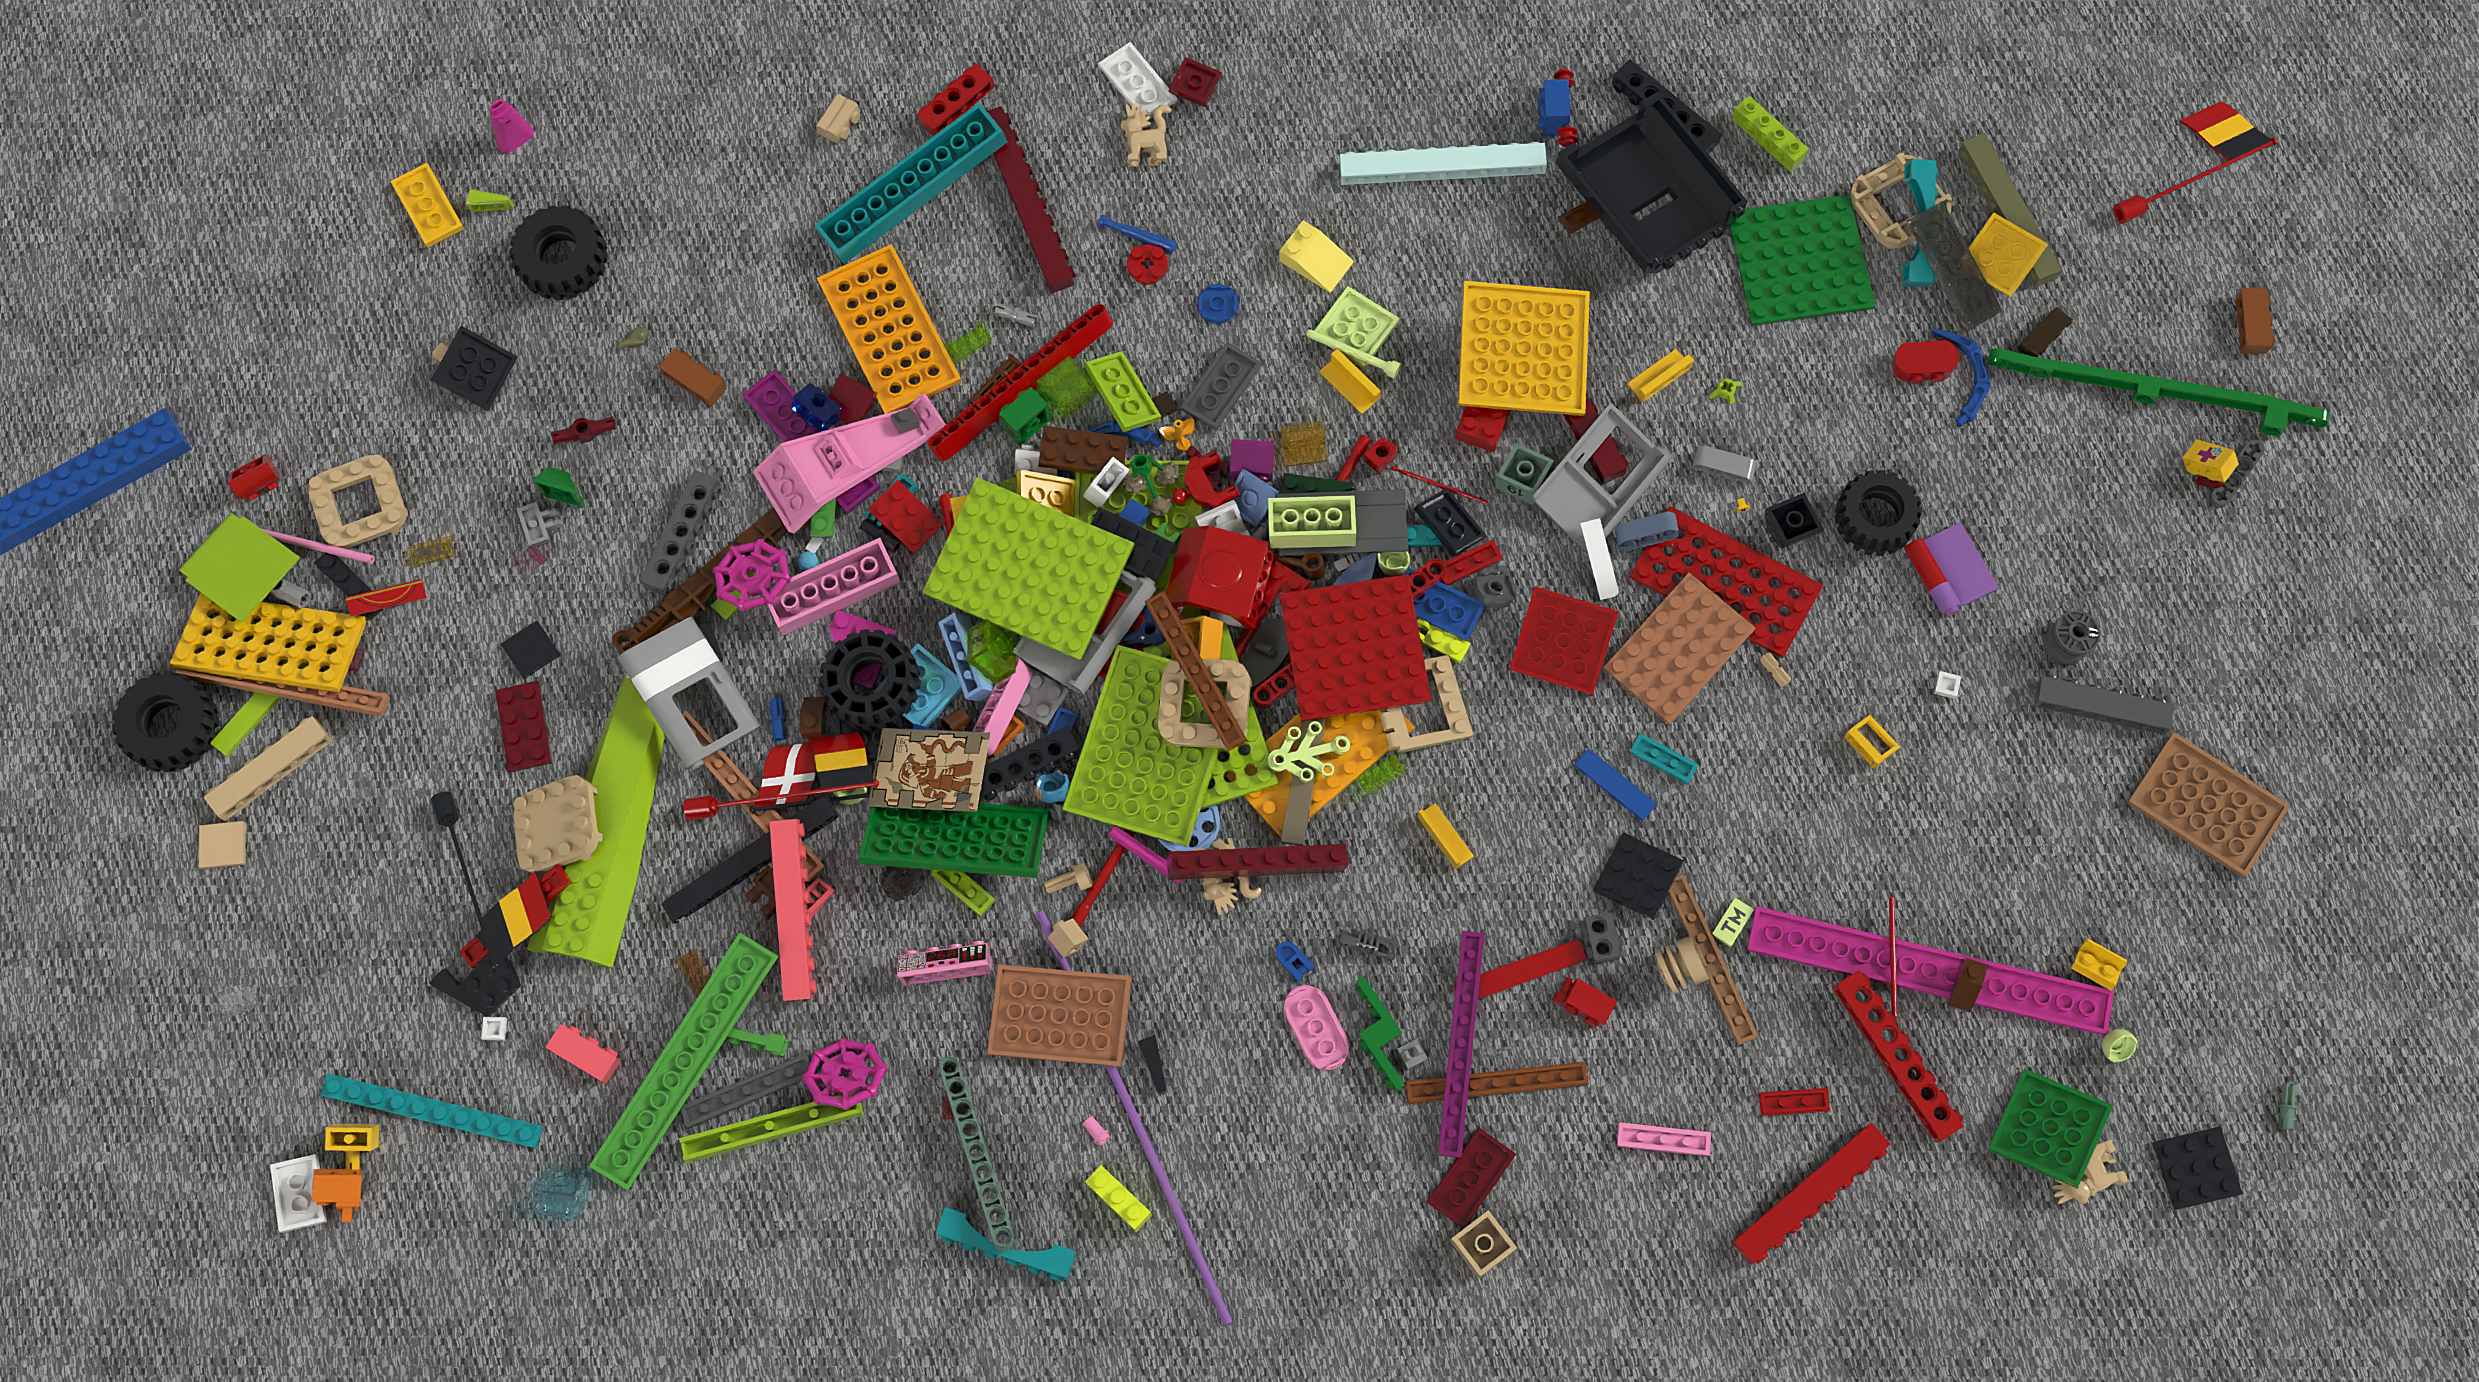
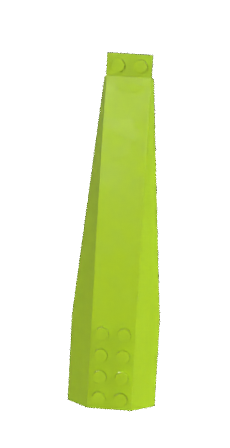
M626 672L585 777V780L596 787L598 795L594 796L597 830L603 834L602 843L598 842L596 849L591 854L593 858L584 861L580 859L561 866L572 883L547 904L551 918L537 933L530 937L527 947L529 951L548 955L549 952L588 960L591 964L613 968L637 884L646 829L649 823L658 768L666 736L630 678H626Z

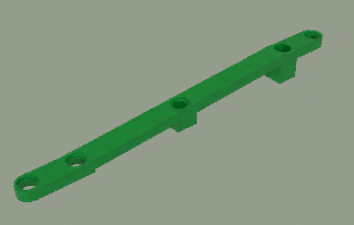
M1991 349L1987 361L1988 364L2045 379L2053 377L2133 391L2132 401L2153 405L2158 396L2258 412L2261 413L2258 432L2280 437L2286 430L2287 420L2324 428L2328 426L2330 413L2324 409L2272 396L2038 358L2005 349Z

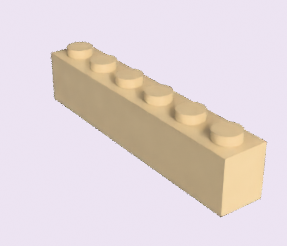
M313 716L306 718L294 730L283 734L281 739L274 745L266 747L258 757L247 761L242 769L230 774L219 786L211 788L208 794L204 796V799L219 818L227 821L331 743L333 739Z

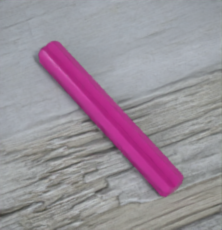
M1118 826L1112 827L1108 834L1110 838L1168 877L1167 860ZM1172 880L1177 884L1182 882V880Z

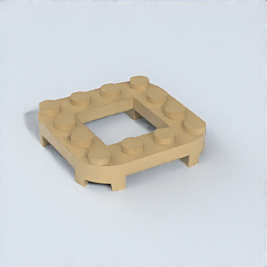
M1904 153L1897 154L1894 160L1865 176L1862 174L1858 176L1849 194L1853 208L1875 238L1888 249L1901 248L1918 239L1919 216L1917 213L1900 224L1898 222L1893 223L1874 195L1903 180L1904 164L1912 158L1923 159L1920 156L1917 158L1911 155H1904ZM1936 183L1938 195L1935 200V208H1937L1935 228H1938L1946 222L1951 212L1952 198L1949 193L1945 195Z
M380 455L364 456L323 471L310 479L309 497L321 535L329 545L352 550V547L388 533H392V535L398 533L405 523L408 511L404 505L395 478V471ZM372 478L382 511L343 525L334 499V492Z
M1202 659L1215 683L1227 684L1226 703L1246 737L1248 733L1247 720L1250 687H1252V681L1247 670L1242 664L1233 660ZM1170 661L1164 670L1161 685L1158 728L1162 737L1172 746L1178 748L1189 746L1223 748L1227 750L1213 724L1182 723L1185 683L1189 681L1178 661Z

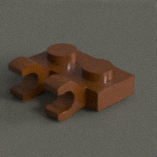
M767 865L752 879L755 886L745 896L754 904L765 893L771 900L760 911L769 919L776 912L773 869Z

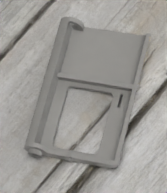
M1610 403L1535 492L1532 499L1564 532L1587 551L1581 523L1600 518L1606 539L1671 460L1670 451L1664 446H1655ZM1617 426L1644 452V456L1613 494H1609L1584 470L1583 466Z
M1124 570L1122 571L1119 580L1132 587L1133 590L1104 633L1101 635L1094 633L1082 661L1025 637H1022L1012 652L1021 660L1078 694L1084 695L1145 607L1146 603L1144 601L1150 599L1156 591L1155 582L1146 576L1144 578H1137Z

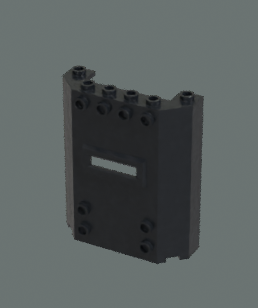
M1658 92L1641 101L1638 113L1581 148L1574 142L1557 154V166L1645 274L1659 273L1664 269L1669 270L1678 260L1688 258L1692 251L1697 248L1699 250L1704 248L1713 238H1720L1725 233V230L1745 213L1748 203L1742 193ZM1666 194H1669L1673 199L1640 221L1634 216V214Z

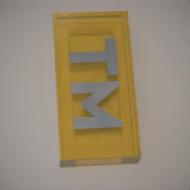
M450 536L408 547L413 568L455 557Z

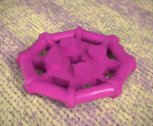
M763 539L729 547L728 553L712 571L715 574L716 596L718 599L729 602L738 607L740 611H746V609L765 604H773L774 599L784 586L791 581L788 573L786 552L765 543ZM754 551V552L750 553L751 555H749V556H745V554L740 555V554H742V553ZM764 551L770 554L771 557L767 558L761 555V552ZM736 557V559H735V561L732 563V565H731L730 567H728V565H729V564L732 562V560ZM777 562L779 565L780 573H775L773 571L772 565H774ZM753 571H755V575L753 577H748V572L752 573ZM725 575L730 576V583L727 585L724 582ZM773 580H776L777 583L768 593L766 591L767 587ZM733 590L740 592L741 598L739 599L730 594V592ZM761 593L764 595V596H762V597L753 598V599H749V600H748V597H749L750 595H751V596H758V595H760Z
M844 1037L840 1038V1041L823 1049H816L812 1053L813 1057L806 1072L802 1075V1082L807 1085L814 1098L813 1102L817 1105L826 1104L849 1110V1107L870 1097L874 1098L878 1094V1087L884 1074L887 1073V1065L882 1062L875 1050L874 1044L846 1040ZM847 1049L859 1051L862 1053L860 1055H856L852 1051L847 1052ZM841 1050V1054L834 1056L830 1059L826 1058L827 1056ZM870 1058L874 1067H867L865 1061ZM819 1063L823 1064L821 1073L815 1074ZM843 1072H849V1076L846 1078L840 1075ZM869 1076H873L870 1085H866V1079ZM822 1082L825 1089L820 1091L816 1083ZM834 1093L840 1094V1097L843 1098L832 1097L830 1095H835Z

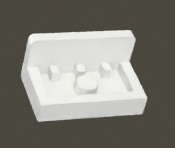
M1022 444L1021 447L1016 449L1014 475H1017V472L1020 470L1057 476L1058 469L1038 467L1041 448H1034L1033 444Z

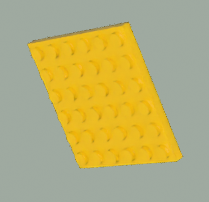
M1464 281L1458 406L1584 416L1586 409L1590 291Z

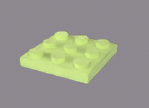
M1347 286L1314 331L1374 356L1399 323L1400 318ZM1341 352L1345 357L1363 369L1368 365L1367 362Z

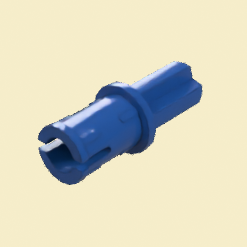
M772 698L769 701L771 714L769 723L772 726V741L786 740L784 723L786 717H784L783 701L781 698Z

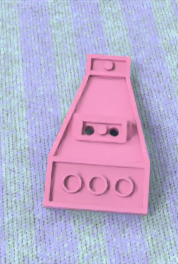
M921 393L904 409L781 443L753 473L787 530L794 534L824 504L924 444L946 424L927 395ZM910 408L919 420V427L900 434L891 421V414Z

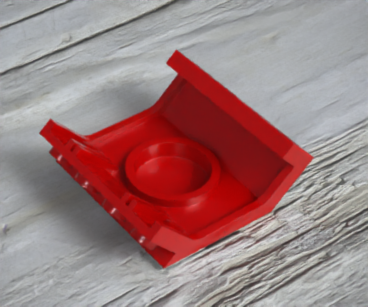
M1209 525L1184 529L1165 593L1175 612L1182 614L1184 606H1194L1231 616L1246 629H1255L1275 554L1268 548L1269 542Z

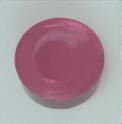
M531 545L527 549V553L539 565H543L547 561V558L535 546Z

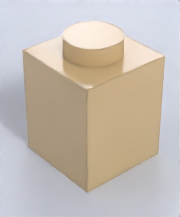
M1073 918L1065 922L1063 920L1057 922L1052 927L1053 932L1048 936V939L1063 958L1079 951L1088 940V937Z

